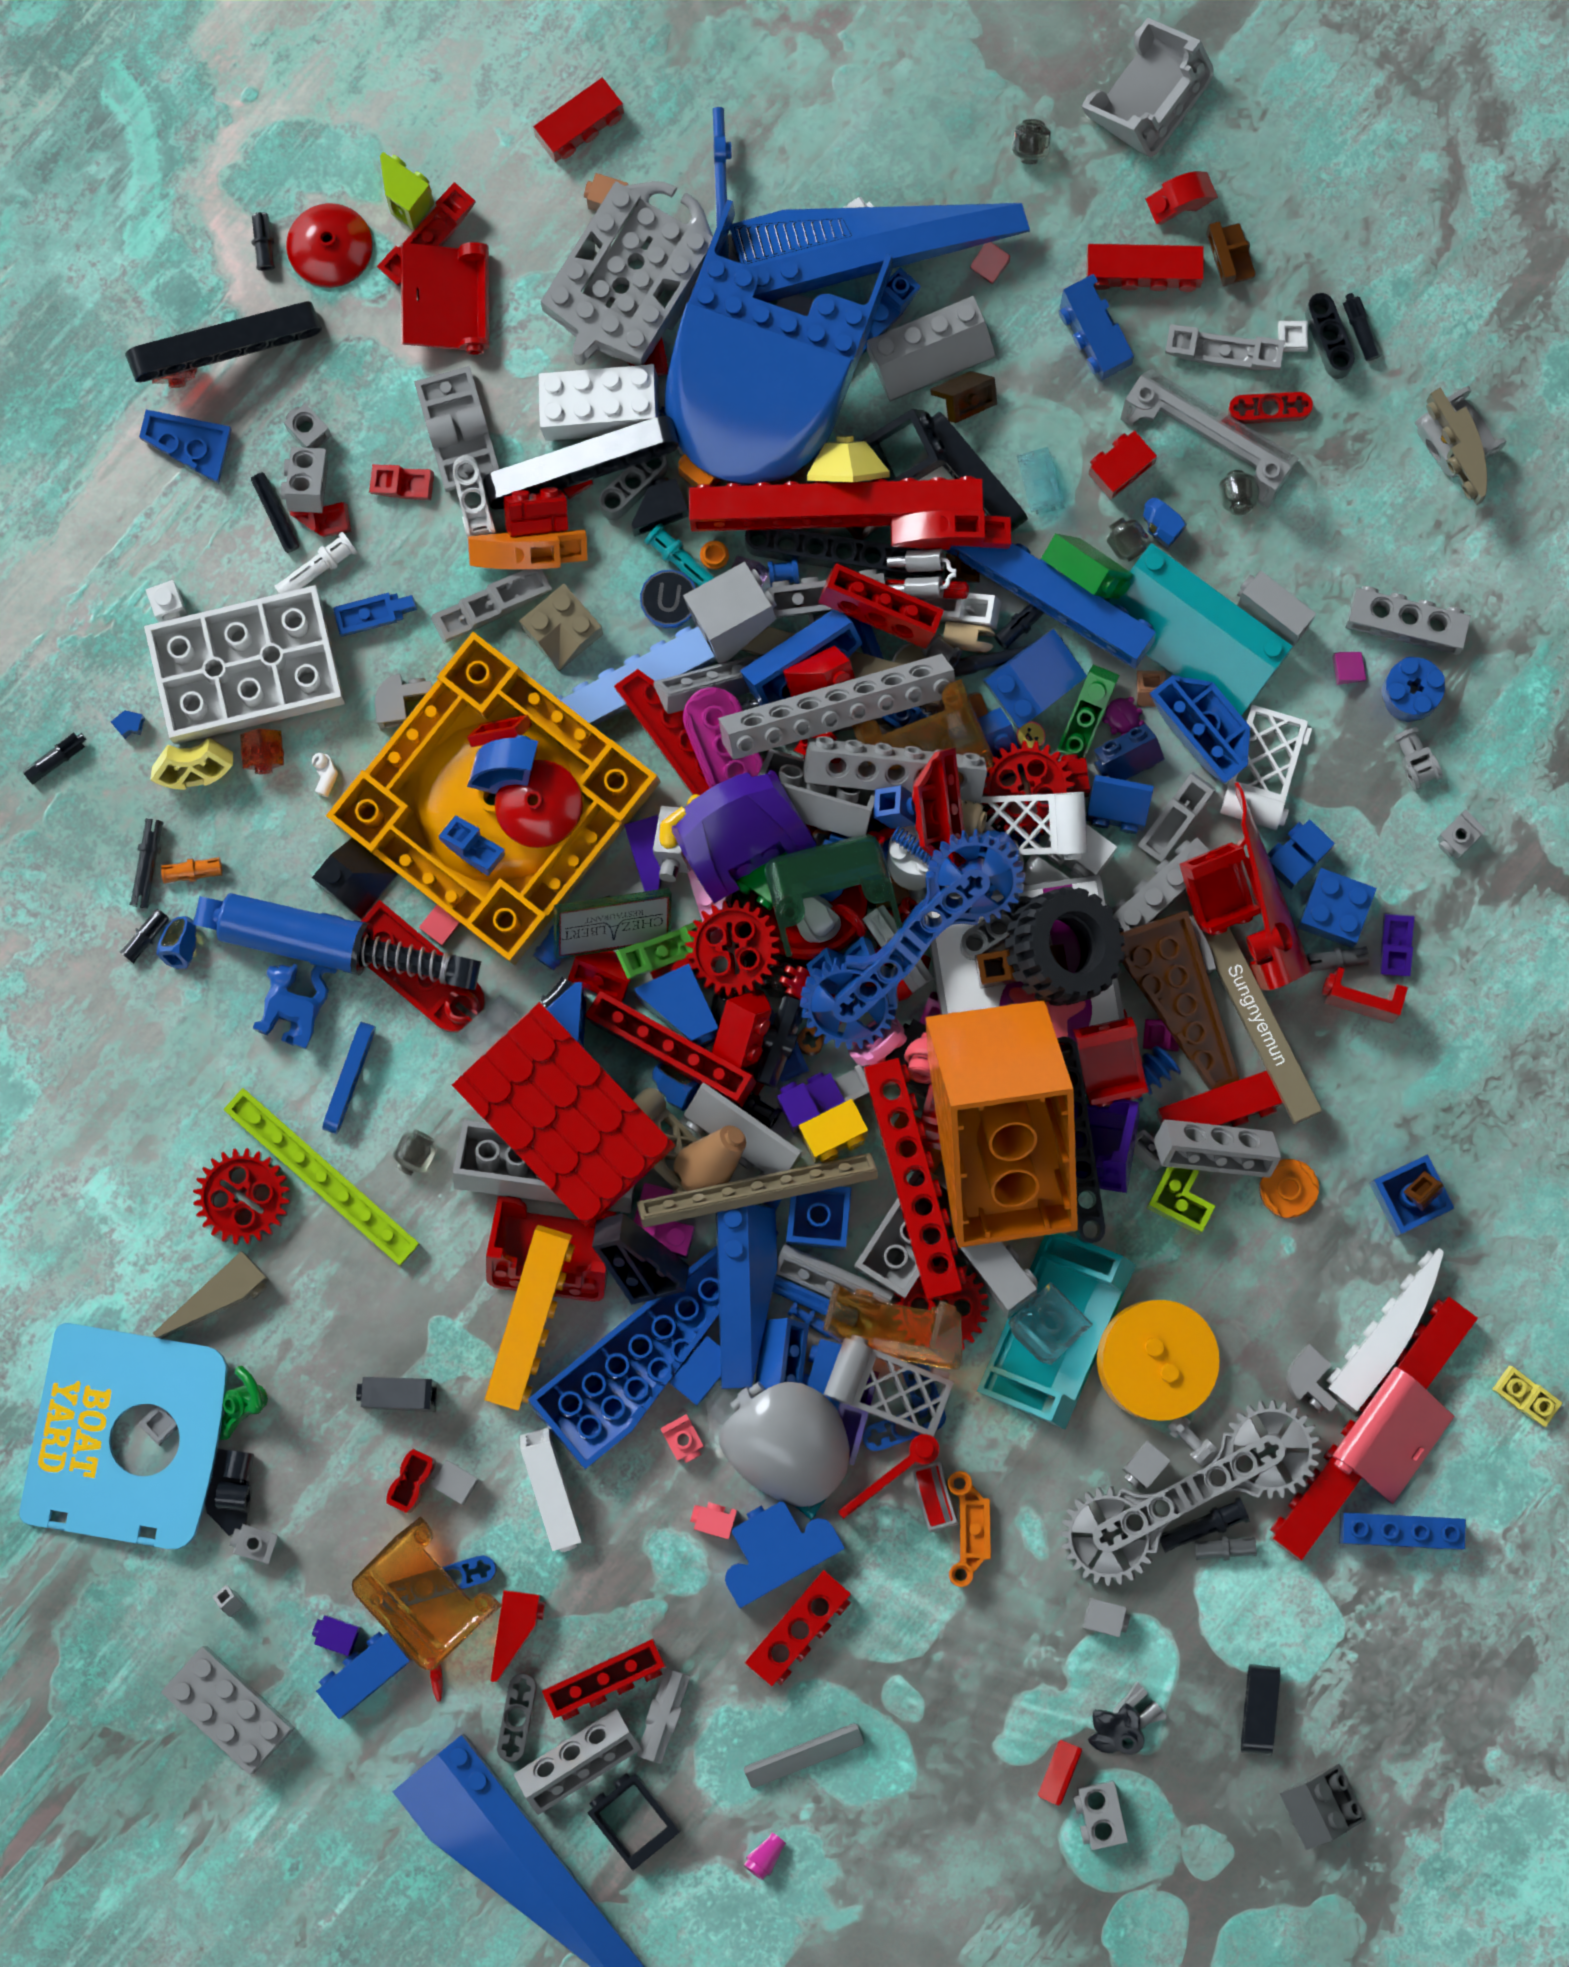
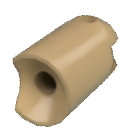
M946 621L943 641L951 647H958L963 651L986 653L994 646L986 642L977 641L978 635L993 637L995 633L990 627L985 625Z

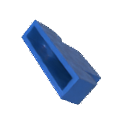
M778 1502L766 1510L761 1505L747 1513L748 1520L732 1530V1534L744 1553L748 1565L741 1563L732 1565L726 1572L725 1582L740 1609L839 1553L845 1547L829 1521L820 1518L811 1520L807 1524L805 1532L802 1533L784 1502Z

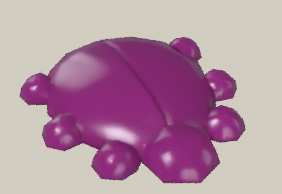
M1134 697L1117 698L1112 700L1107 706L1102 722L1109 724L1111 727L1110 732L1113 735L1119 732L1122 736L1131 729L1145 724L1143 720L1139 719L1143 710L1136 708V705L1133 704L1135 701Z

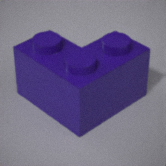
M823 1072L815 1074L807 1079V1085L804 1083L797 1085L795 1081L780 1089L781 1093L777 1096V1103L780 1109H782V1113L793 1135L799 1132L798 1125L845 1102L831 1073L825 1076Z

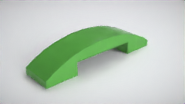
M690 923L678 930L616 951L627 979L653 972L686 958L685 955L693 952V949L685 946V943L694 940V937L690 936L688 931H697L698 927L694 923Z

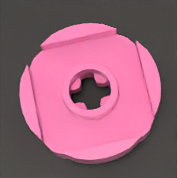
M895 1017V1019H892L891 1029H885L883 1038L875 1035L874 1044L869 1043L865 1039L861 1049L856 1042H852L854 1048L849 1050L848 1053L856 1064H860V1066H870L884 1062L888 1054L906 1042L907 1037L904 1034V1028ZM874 1020L866 1026L871 1028L876 1024V1021Z

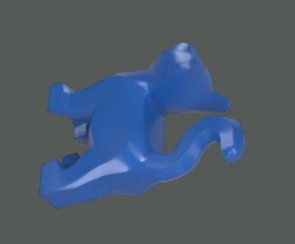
M293 964L292 967L286 965L269 966L266 975L270 980L271 987L264 1000L263 1018L261 1021L254 1023L253 1029L258 1033L268 1036L279 1019L291 1023V1028L289 1032L283 1033L281 1041L292 1046L297 1045L307 1049L314 1034L315 1019L328 998L329 989L322 975L327 972L335 974L337 969L314 966L311 971V983L317 993L314 997L309 998L289 992L290 987L296 981L297 964Z

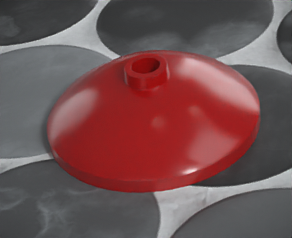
M325 203L305 210L296 218L288 232L286 249L291 266L302 279L315 286L334 288L354 281L363 273L372 256L373 241L367 223L356 211L344 205ZM330 235L332 240L326 243L322 241L323 237Z
M534 760L528 786L506 785L499 788L495 797V813L502 830L518 844L530 848L551 847L566 839L576 828L583 808L582 792L575 777L563 766L548 760ZM538 796V803L533 806L530 805L531 797Z

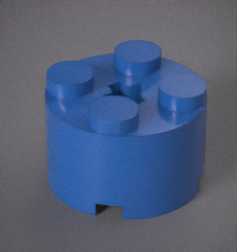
M1404 658L1393 666L1383 682L1381 692L1385 707L1392 716L1405 722H1414L1430 716L1444 696L1445 677L1435 664L1424 658ZM1412 685L1417 687L1415 694L1409 692Z

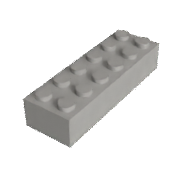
M463 1120L453 1169L454 1189L564 1204L488 1123ZM636 1184L609 1210L631 1213Z

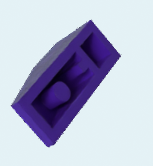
M658 814L624 825L647 900L659 898L662 879L659 878L660 866L653 853L659 818Z

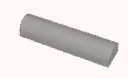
M786 1243L777 1260V1274L880 1320L883 1319L894 1292Z

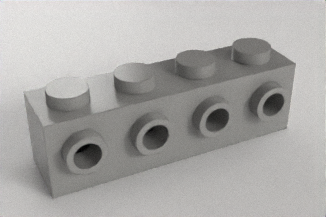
M876 569L859 571L860 574L885 584L884 574H877ZM818 577L802 578L801 584L790 585L789 580L772 582V587L767 588V591L770 592L777 605L773 608L776 618L832 611V608L818 603L826 580L819 581Z
M1198 838L1191 843L1188 840L1184 841L1174 851L1177 856L1170 863L1165 859L1154 869L1153 872L1156 876L1149 882L1145 879L1142 880L1132 890L1135 895L1126 902L1122 899L1112 908L1114 911L1112 917L1114 920L1118 919L1121 928H1118L1119 933L1153 922L1187 890L1179 864L1210 851Z

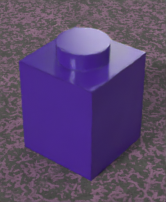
M324 1615L322 1620L317 1619L312 1632V1636L316 1637L314 1644L350 1656L354 1650L361 1627L329 1615Z

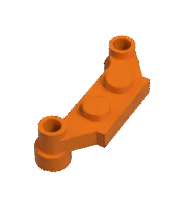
M956 1471L948 1478L947 1485L950 1492L959 1498L960 1560L950 1568L949 1579L953 1585L964 1587L971 1583L973 1573L985 1559H991L990 1498H983L972 1485V1480L966 1472ZM956 1478L964 1480L965 1486L963 1489L955 1488L954 1480ZM958 1569H963L966 1572V1578L963 1581H959L955 1577V1572Z

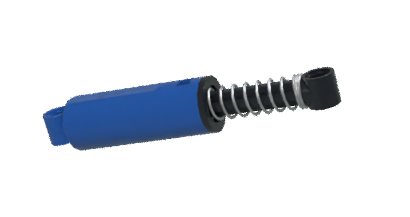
M229 893L224 901L199 896L193 925L216 930L219 941L307 961L311 965L328 969H339L345 973L358 976L363 973L366 966L372 963L376 969L385 966L388 972L394 968L398 974L406 971L410 977L419 974L422 980L428 976L432 982L440 979V983H444V985L449 984L475 990L482 962L447 952L444 955H438L436 950H433L432 953L425 952L424 947L421 950L414 949L413 944L409 948L402 946V942L395 945L391 944L390 939L387 942H382L379 936L374 940L371 923L358 920L351 921L328 913L319 914Z

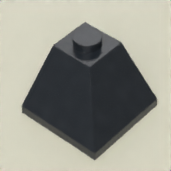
M351 838L326 859L312 876V879L319 887L358 918L362 919L396 878L398 873L354 838Z

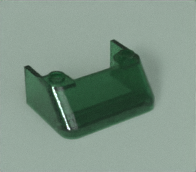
M859 835L778 856L769 860L765 866V877L786 957L792 956L785 928L800 923L804 918L805 906L803 899L861 884L863 894L870 902H889L897 929L903 927L883 850L879 840L873 835Z

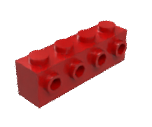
M651 1639L544 1689L542 1693L553 1718L561 1716L563 1721L580 1714L578 1708L587 1703L593 1708L608 1701L605 1696L608 1693L616 1690L618 1695H621L635 1688L633 1682L642 1677L648 1682L663 1675L660 1669L666 1667V1664L655 1640Z

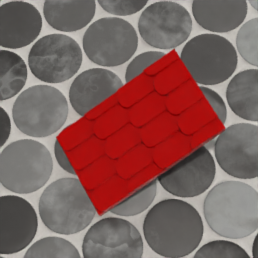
M540 1002L469 1067L462 1076L451 1084L588 1229L676 1146Z

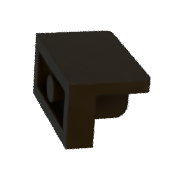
M969 371L930 389L932 396L946 399L948 421L958 423L998 404L995 377L974 371Z

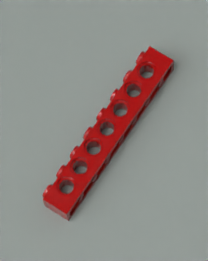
M899 1058L864 1067V1075L926 1301L962 1292L961 1285L966 1284L962 1266L956 1267L953 1256L958 1255L954 1237L948 1238L945 1229L946 1226H950L946 1208L940 1209L937 1200L938 1197H942L938 1179L932 1180L929 1169L934 1168L930 1150L924 1151L921 1140L926 1139L922 1121L916 1123L913 1111L918 1110L914 1093L908 1094L906 1082L910 1081L906 1064L900 1065ZM889 1085L897 1086L900 1090V1096L894 1100L887 1099L883 1094L884 1088ZM896 1114H903L907 1117L908 1124L901 1129L895 1128L891 1123V1118ZM906 1142L912 1143L916 1148V1153L912 1157H904L899 1152L900 1145ZM910 1172H920L924 1177V1182L920 1186L910 1185L907 1181V1175ZM918 1201H928L932 1206V1211L928 1215H919L915 1211V1204ZM926 1230H936L940 1235V1240L933 1245L927 1244L922 1236ZM936 1258H942L947 1262L948 1269L942 1274H937L931 1269V1262Z

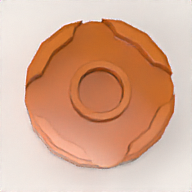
M1282 1159L1270 1178H1261L1259 1183L1260 1197L1264 1206L1272 1214L1282 1218H1297L1306 1214L1315 1205L1319 1194V1181L1315 1172L1306 1163L1294 1159Z

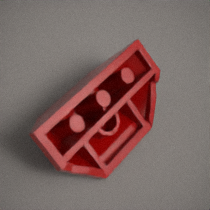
M955 748L935 752L913 782L912 799L916 809V831L919 835V844L931 857L934 850L941 851L940 843L942 841L950 845V835L953 834L959 840L961 839L962 830H964ZM955 851L948 855L957 868L966 861L965 858Z

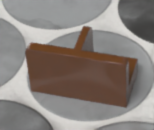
M1220 221L1209 224L1206 235L1222 286L1253 279L1256 273L1249 254L1250 242L1245 241L1241 225L1237 223L1222 227Z

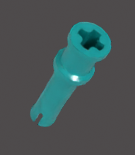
M662 523L658 524L645 538L644 543L646 545L651 544L663 555L662 559L665 562H673L698 586L715 578L683 549V542L675 540L664 530L665 526Z

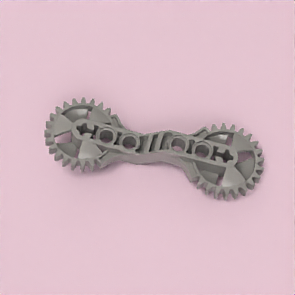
M1271 1400L1269 1408H1266L1263 1401H1259L1257 1411L1249 1405L1247 1406L1248 1416L1239 1412L1236 1415L1240 1423L1232 1421L1229 1423L1234 1433L1225 1432L1223 1434L1220 1451L1212 1463L1170 1487L1152 1494L1137 1493L1122 1487L1119 1493L1115 1495L1113 1486L1108 1488L1107 1494H1104L1102 1488L1098 1487L1096 1489V1497L1089 1491L1084 1493L1086 1502L1079 1498L1076 1499L1075 1504L1078 1510L1074 1508L1067 1510L1073 1518L1062 1521L1065 1526L1069 1527V1530L1060 1533V1536L1066 1537L1069 1542L1062 1545L1064 1549H1071V1553L1066 1557V1560L1074 1558L1077 1560L1073 1569L1075 1571L1083 1567L1085 1569L1083 1573L1084 1579L1092 1573L1094 1574V1583L1096 1584L1102 1577H1105V1583L1109 1586L1112 1583L1113 1577H1115L1118 1584L1121 1585L1124 1583V1575L1131 1581L1135 1579L1134 1569L1141 1574L1145 1571L1142 1562L1147 1564L1153 1562L1152 1558L1147 1554L1158 1552L1163 1531L1171 1521L1210 1499L1229 1491L1245 1492L1259 1498L1263 1491L1267 1490L1269 1499L1273 1498L1277 1490L1281 1498H1284L1286 1496V1488H1289L1295 1494L1297 1492L1295 1483L1298 1482L1305 1487L1307 1482L1303 1476L1313 1477L1315 1475L1313 1470L1309 1468L1310 1465L1318 1466L1320 1464L1317 1459L1313 1458L1314 1454L1322 1452V1449L1313 1447V1443L1319 1441L1320 1437L1311 1436L1310 1434L1316 1426H1306L1304 1424L1309 1417L1308 1415L1301 1418L1297 1417L1299 1407L1289 1412L1287 1411V1402H1284L1280 1408H1277L1276 1401ZM1257 1415L1268 1433L1267 1435L1260 1437L1252 1421V1416ZM1288 1417H1291L1293 1421L1283 1436L1279 1435ZM1268 1441L1271 1445L1277 1444L1279 1446V1449L1276 1451L1277 1456L1275 1457L1272 1453L1264 1456L1261 1460L1265 1464L1261 1465L1258 1453L1268 1447ZM1235 1445L1244 1446L1235 1451ZM1288 1448H1309V1453L1288 1452ZM1247 1455L1252 1459L1253 1468L1251 1471L1240 1469L1238 1466L1240 1456ZM1282 1460L1293 1480L1288 1484L1276 1466ZM1220 1469L1224 1471L1227 1477L1224 1485H1217L1212 1481L1211 1475L1213 1470ZM1257 1474H1259V1476H1258V1478L1256 1479V1481H1253L1252 1479H1250V1478L1256 1476ZM1158 1500H1164L1169 1504L1170 1512L1168 1515L1162 1516L1157 1513L1155 1504ZM1094 1501L1106 1518V1521L1100 1525L1089 1505ZM1126 1504L1131 1506L1130 1508L1123 1511ZM1131 1514H1138L1142 1517L1144 1522L1142 1529L1136 1530L1130 1526L1129 1517ZM1122 1527L1124 1532L1113 1538L1114 1543L1111 1540L1106 1541L1103 1536L1107 1533L1105 1528L1112 1532ZM1074 1532L1093 1533V1537L1074 1536ZM1146 1535V1540H1145V1539H1138V1538H1140V1537ZM1122 1548L1131 1568L1124 1570L1113 1551ZM1100 1549L1103 1552L1094 1567H1091L1089 1564Z

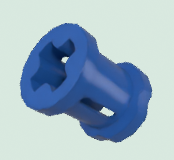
M792 558L791 562L775 564L772 561H768L771 587L772 582L785 580L800 584L797 558Z

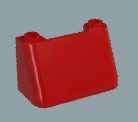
M498 1196L486 1253V1281L490 1286L503 1290L517 1291L534 1231L540 1225L572 1235L570 1244L575 1245L571 1261H565L562 1272L567 1273L562 1291L556 1289L554 1297L589 1302L600 1301L604 1298L608 1269L592 1247L596 1222L588 1229L579 1219L527 1212V1205L520 1198ZM607 1211L599 1219L614 1216L616 1212Z

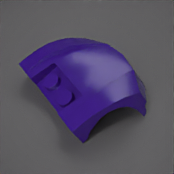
M772 770L768 774L751 777L746 772L711 787L692 800L685 807L686 815L677 825L672 826V833L713 903L739 890L736 883L737 879L749 875L753 870L775 860L783 853L787 852L792 860L817 846L808 826L801 819L777 774Z

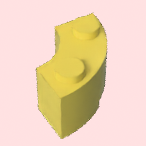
M210 737L202 744L192 748H176L167 745L152 766L151 781L164 787L186 790V787L203 784L204 786L209 785L220 779L233 766V751Z

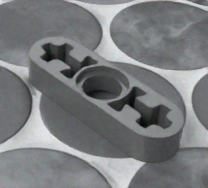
M528 1674L515 1675L510 1680L497 1744L498 1755L507 1762L519 1760L526 1748L537 1689L534 1678ZM522 1678L526 1679L528 1686H531L530 1692H525L523 1696V1701H529L528 1707L522 1704H510L511 1698L518 1700L519 1690L514 1689L515 1683H520ZM516 1708L521 1709L526 1716L524 1724L519 1727L511 1725L508 1720L510 1711ZM506 1728L514 1732L523 1731V1737L516 1735L515 1745L519 1746L520 1750L519 1752H514L512 1757L507 1756V1750L503 1749V1744H508L511 1738V1734L505 1735Z

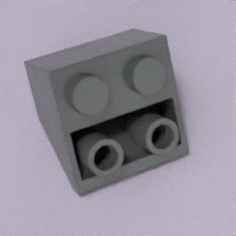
M1340 1764L1307 1778L1280 1793L1306 1850L1333 1841L1366 1820Z

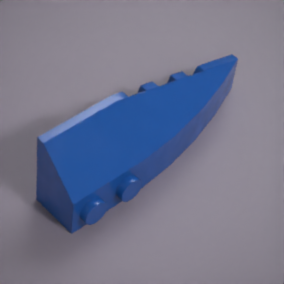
M758 1205L716 1212L721 1389L752 1387L776 1277L775 1208Z

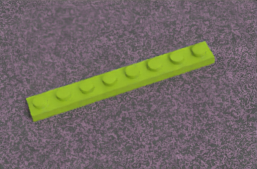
M244 1088L223 1109L400 1267L418 1248L420 1243Z

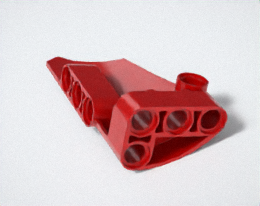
M1239 782L1234 783L1236 796L1243 811L1241 826L1244 838L1239 840L1236 845L1243 848L1245 845L1247 846L1249 858L1246 856L1247 859L1242 860L1241 863L1254 904L1260 907V915L1263 917L1265 927L1262 931L1246 936L1248 948L1254 961L1250 962L1249 966L1260 989L1273 990L1305 976L1312 969L1245 794Z

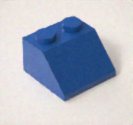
M1095 775L1091 787L1086 821H1091V825L1098 828H1108L1109 825L1118 826L1120 831L1130 834H1137L1138 830L1143 831L1154 786Z

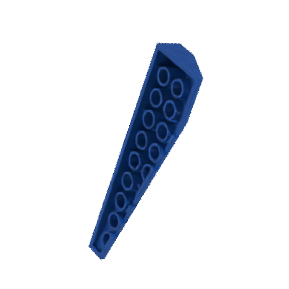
M465 1734L459 1736L392 1791L431 1842L590 1967H645Z

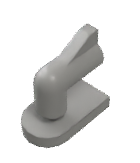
M1136 1682L1129 1694L1113 1709V1713L1118 1714L1119 1709L1125 1703L1137 1711L1134 1706L1148 1692ZM1155 1701L1150 1703L1141 1713L1138 1712L1141 1718L1139 1728L1141 1730L1149 1723L1164 1720L1167 1717Z

